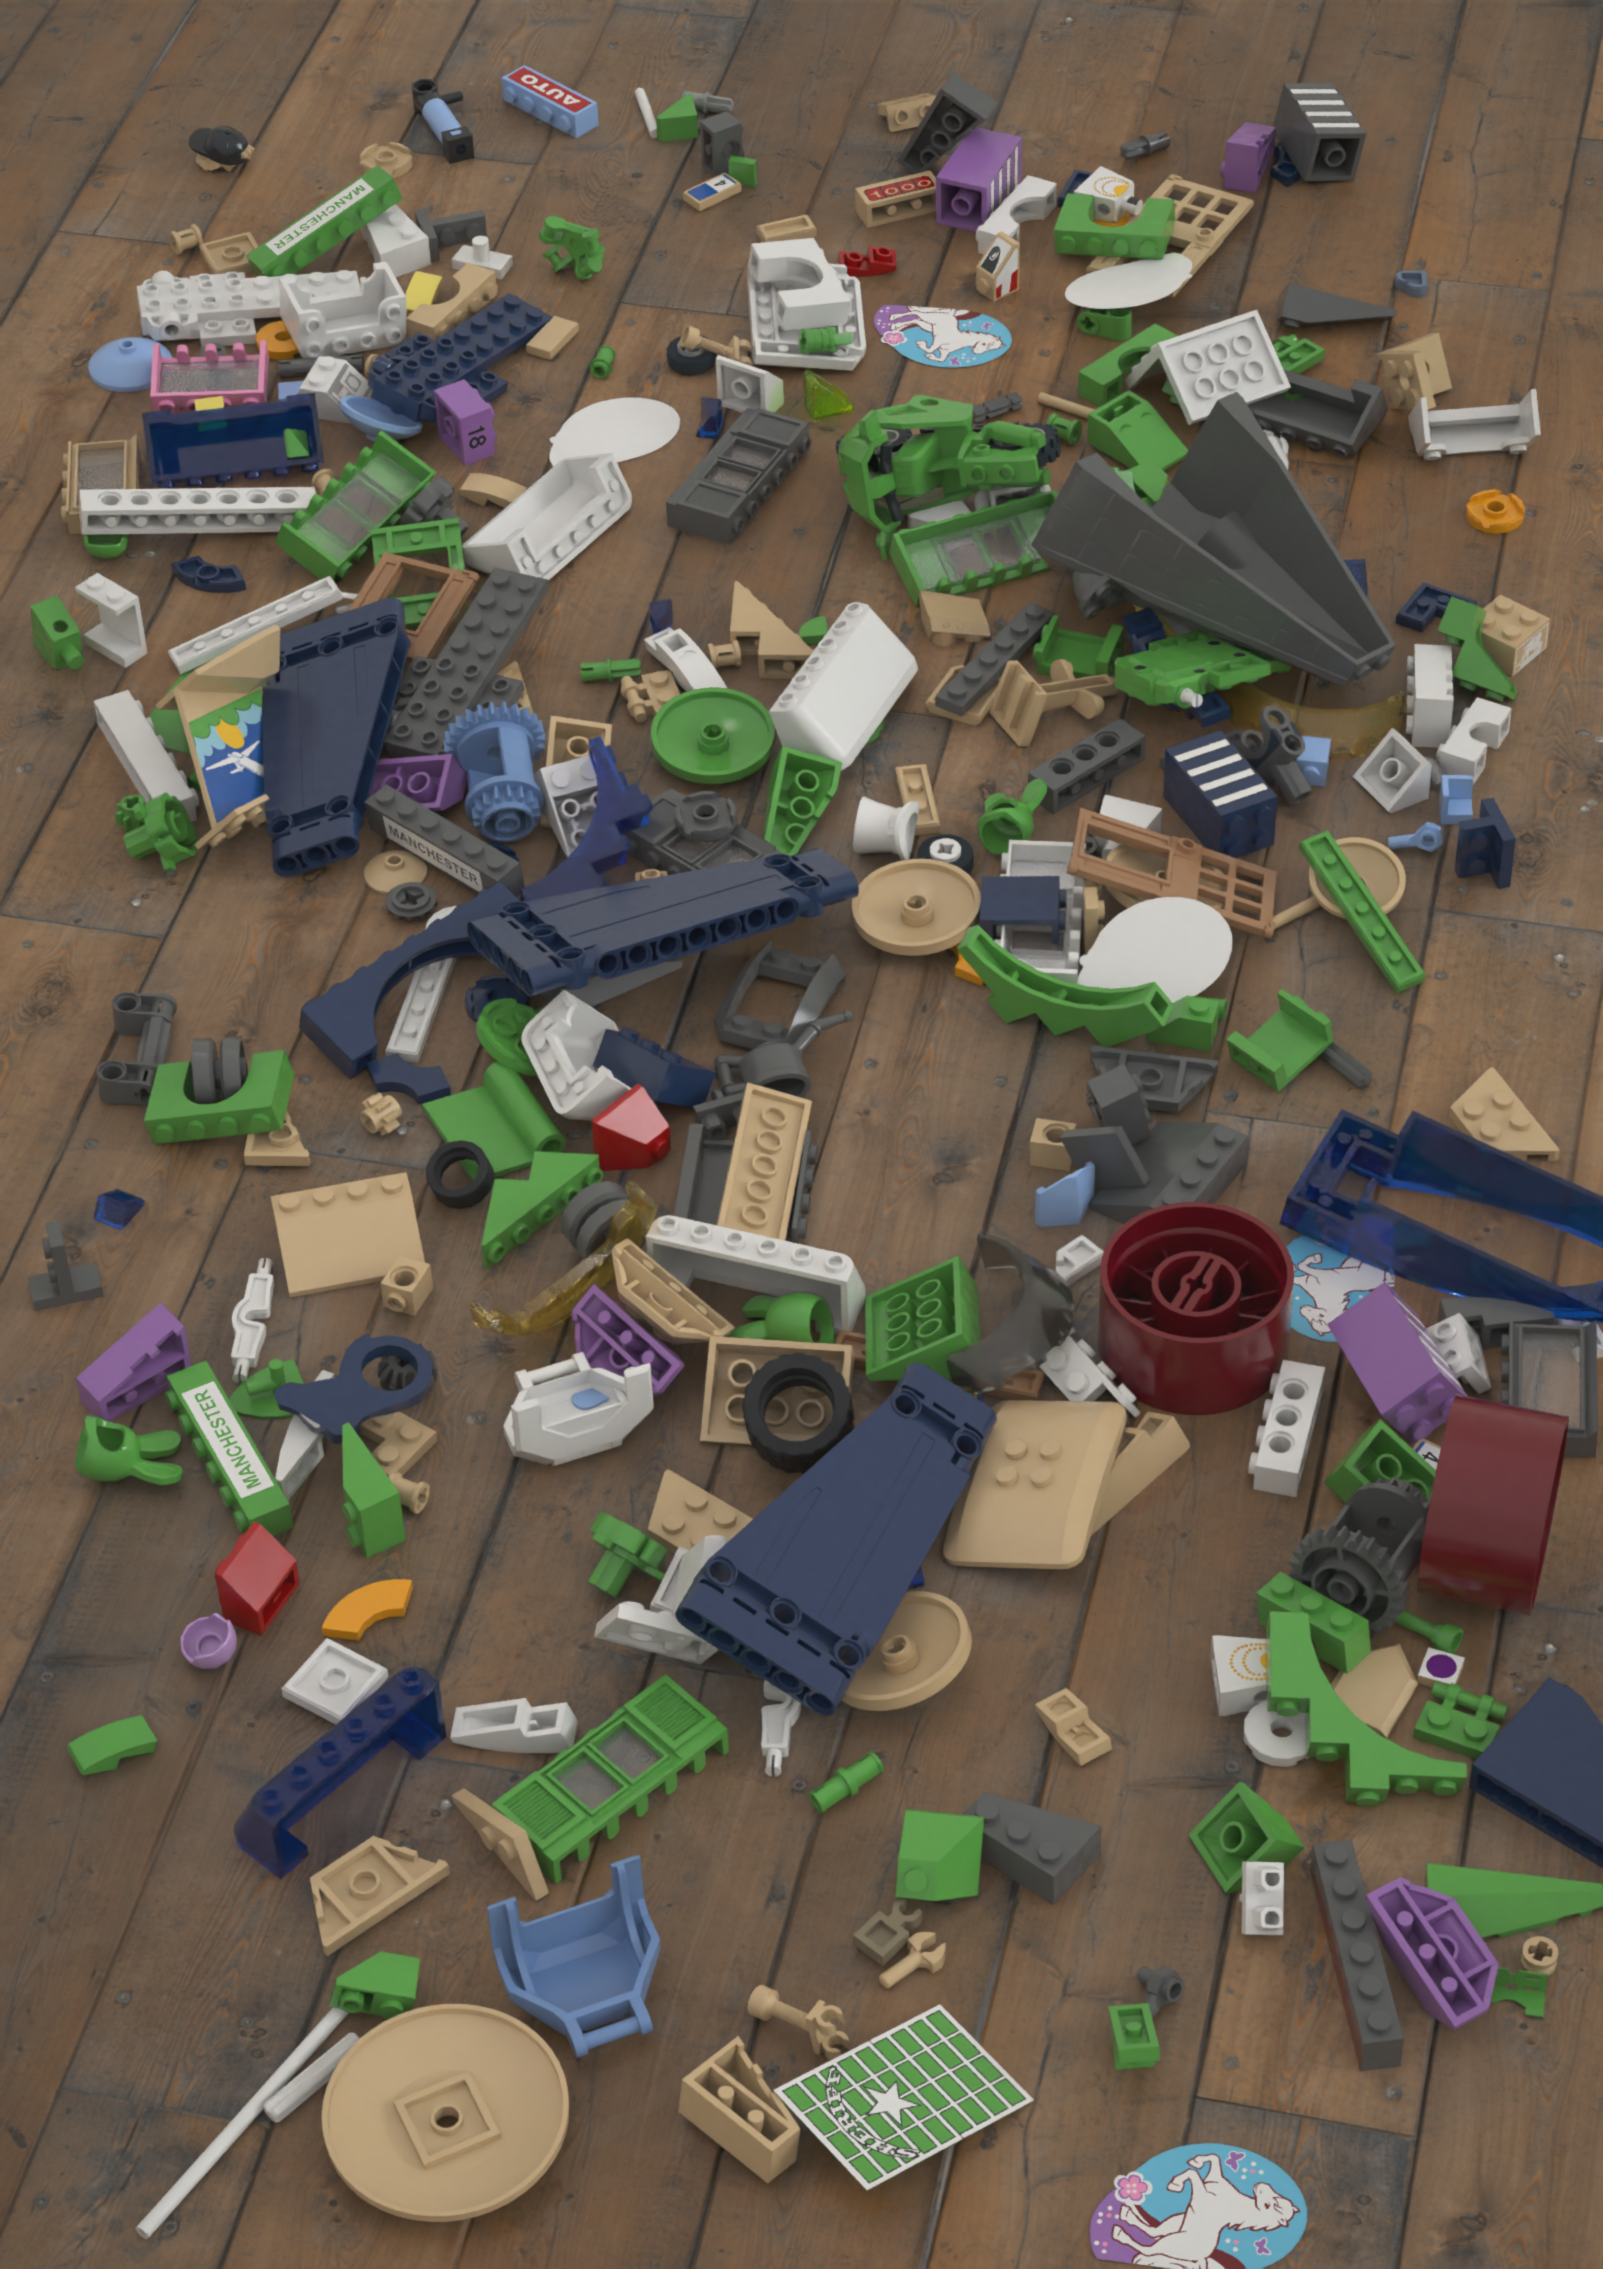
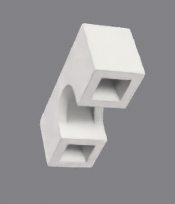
M1478 697L1470 708L1466 707L1458 726L1454 725L1452 727L1447 742L1445 744L1441 743L1437 750L1436 761L1439 762L1444 774L1472 775L1474 785L1485 768L1487 747L1497 750L1509 733L1512 708Z

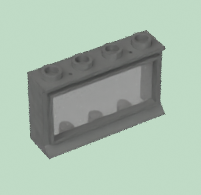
M1509 1320V1334H1502L1501 1355L1508 1356V1362H1501V1383H1508V1389H1501V1403L1569 1416L1564 1456L1596 1457L1598 1436L1597 1320L1586 1326L1513 1323V1320Z

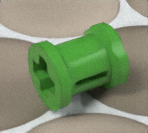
M1053 413L1048 418L1046 424L1052 425V428H1057L1060 439L1066 440L1067 444L1073 446L1079 441L1082 433L1081 421L1063 419L1057 413Z

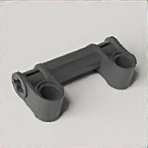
M122 992L113 998L112 1009L115 1030L121 1035H142L136 1062L108 1060L98 1066L99 1094L103 1102L112 1105L135 1104L148 1106L158 1064H165L173 1030L172 1016L176 1013L178 1004L172 996L163 993Z

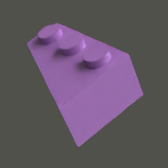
M159 1303L76 1377L80 1401L94 1416L112 1422L168 1389V1375L192 1366L184 1325L162 1303Z

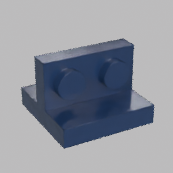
M1494 798L1481 800L1480 816L1478 819L1459 822L1455 872L1458 878L1490 873L1497 888L1501 889L1510 887L1516 838Z

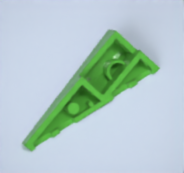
M1426 1863L1424 1886L1455 1898L1481 1938L1497 1934L1499 1938L1530 1931L1557 1924L1559 1918L1579 1914L1580 1917L1591 1915L1594 1909L1603 1907L1602 1883Z

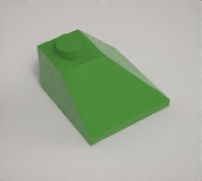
M1238 1782L1188 1834L1221 1887L1228 1894L1242 1889V1861L1282 1862L1285 1869L1305 1848L1286 1818L1242 1782Z
M906 1809L898 1857L895 1897L940 1901L978 1896L984 1817Z

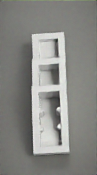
M322 1370L315 1381L335 1378V1374ZM296 1415L293 1416L281 1447L275 1477L288 1501L324 1457L322 1445L324 1435L312 1432Z

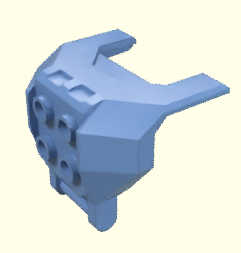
M634 1855L610 1864L612 1888L603 1897L530 1922L520 1921L515 1896L487 1906L492 1950L500 1979L509 2000L566 2036L576 2058L587 2055L589 2049L639 2032L640 2035H644L653 2031L652 2022L644 2001L660 1953L661 1943L644 1899L640 1855ZM627 2014H631V2016H632V2017L627 2018V2019H625V2020H622V2021H619V2022H616V2023L607 2025V2026H605V2027H602V2028H599V2029L590 2031V2032H588V2033L582 2034V2031H588V2030H591V2029H593V2028H596V2027H599V2026H602V2025L611 2023V2022H613V2021L622 2019V2018H624L625 2015H627Z

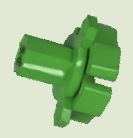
M165 792L150 799L145 806L142 803L135 804L134 814L144 825L125 833L123 837L126 850L131 857H135L138 860L158 851L164 870L173 872L176 870L175 863L186 860L198 852V849L193 845L198 841L195 827L188 817L183 804L175 796L170 797Z
M600 1511L589 1531L594 1535L592 1539L597 1542V1547L605 1551L588 1582L614 1598L619 1594L634 1567L662 1582L665 1574L658 1569L668 1554L667 1549L631 1525Z

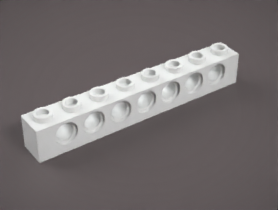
M315 487L79 490L81 534L279 532L284 522H287L289 525L291 524L294 514L299 509L303 512L307 510L309 502L316 492Z

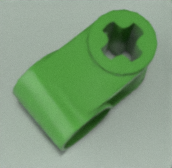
M1130 307L1116 309L1087 308V311L1081 312L1077 317V325L1082 332L1088 335L1100 336L1118 342L1125 341L1132 336V311Z

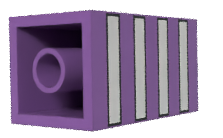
M977 127L964 137L936 176L937 224L976 232L978 227L984 224L990 217V214L1014 191L1016 185L1022 182V137Z
M1385 1282L1327 1324L1380 1414L1413 1445L1419 1440L1428 1437L1434 1429L1448 1420L1456 1394L1467 1396L1417 1313Z

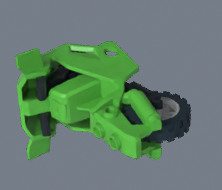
M915 395L906 404L870 410L859 423L841 437L842 439L836 441L840 472L848 478L847 481H843L846 499L851 508L866 522L881 530L877 534L876 545L881 552L882 560H887L890 557L889 551L892 535L896 533V527L901 525V520L904 519L903 515L950 503L971 496L980 490L992 489L996 485H1001L1002 487H1042L1043 485H1048L1051 480L1050 469L1038 467L1046 466V463H1052L1056 458L1060 457L1061 449L1057 428H1052V425L1049 424L1042 425V423H1034L1033 425L1022 423L1019 425V421L1008 423L1000 420L992 423L972 425L974 413L972 404L926 395ZM918 428L920 429V434L912 435V432L910 430ZM897 496L906 498L898 501ZM883 497L885 499V502L877 499Z

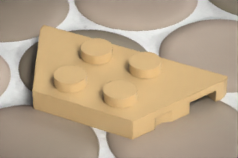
M1494 1067L1489 1068L1450 1106L1449 1117L1483 1160L1507 1158L1527 1161V1155H1547L1548 1161L1559 1159L1560 1149Z
M667 1469L663 1474L648 1526V1536L675 1554L678 1547L690 1550L705 1536L720 1535L731 1540L753 1518Z
M372 1836L310 1877L324 1954L329 1956L450 1875L447 1862L438 1859L437 1863H433L419 1858L418 1852L404 1846L396 1847L390 1841Z

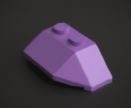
M593 1284L572 1310V1319L575 1322L576 1353L583 1352L591 1368H603L624 1377L626 1368L650 1363L653 1396H656L665 1391L684 1367L680 1356L657 1337L640 1319L632 1316L624 1306L597 1285Z
M1401 1877L1366 1895L1365 1899L1384 1949L1429 2015L1455 2030L1488 2012L1499 1963L1455 1898L1427 1887L1411 1884V1881Z

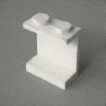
M99 573L89 577L75 587L78 594L94 602L99 608L101 623L83 634L86 645L125 668L148 654L138 596Z

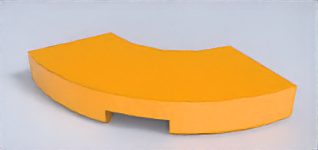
M384 1580L363 1586L348 1594L334 1606L326 1617L322 1626L323 1636L359 1641L365 1630L375 1622L389 1617H404L413 1590L412 1580Z

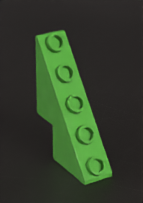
M534 1151L529 1180L495 1179L481 1244L484 1269H488L494 1263L500 1262L507 1253L519 1244L524 1243L534 1232L542 1226L549 1224L584 1188L601 1182L603 1171L600 1170L599 1155Z

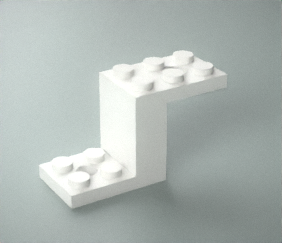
M720 1535L705 1536L681 1557L672 1612H652L645 1610L642 1604L627 1601L619 1603L597 1622L594 1637L702 1664L719 1649L682 1626L676 1619L675 1612L692 1585L695 1576L707 1560L721 1549L729 1539Z

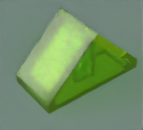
M809 369L805 370L803 373L804 406L814 421L854 411L855 406L846 392Z

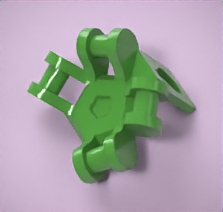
M549 216L545 219V228L540 231L539 239L545 244L555 245L542 254V256L551 261L554 266L552 269L555 273L565 265L574 267L577 278L585 282L591 278L592 274H597L602 269V261L604 260V255L602 254L605 252V247L603 244L598 243L597 238L600 236L598 229H590L573 224L557 216ZM562 246L570 254L565 259H562L557 253V250Z

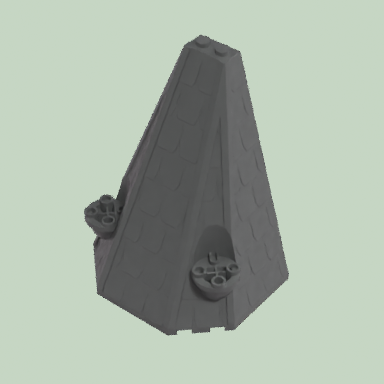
M1238 392L1217 400L1173 479L1163 489L1165 495L1152 507L1149 504L1146 505L1098 453L1076 461L1031 544L1056 575L1072 581L1074 593L1079 601L1078 609L1087 620L1094 618L1104 608L1112 610L1121 600L1143 609L1149 607L1158 615L1342 687L1354 680H1363L1374 670L1381 671L1390 663L1391 658L1389 656L1396 647L1383 622L1337 551L1321 522L1314 514L1247 403Z

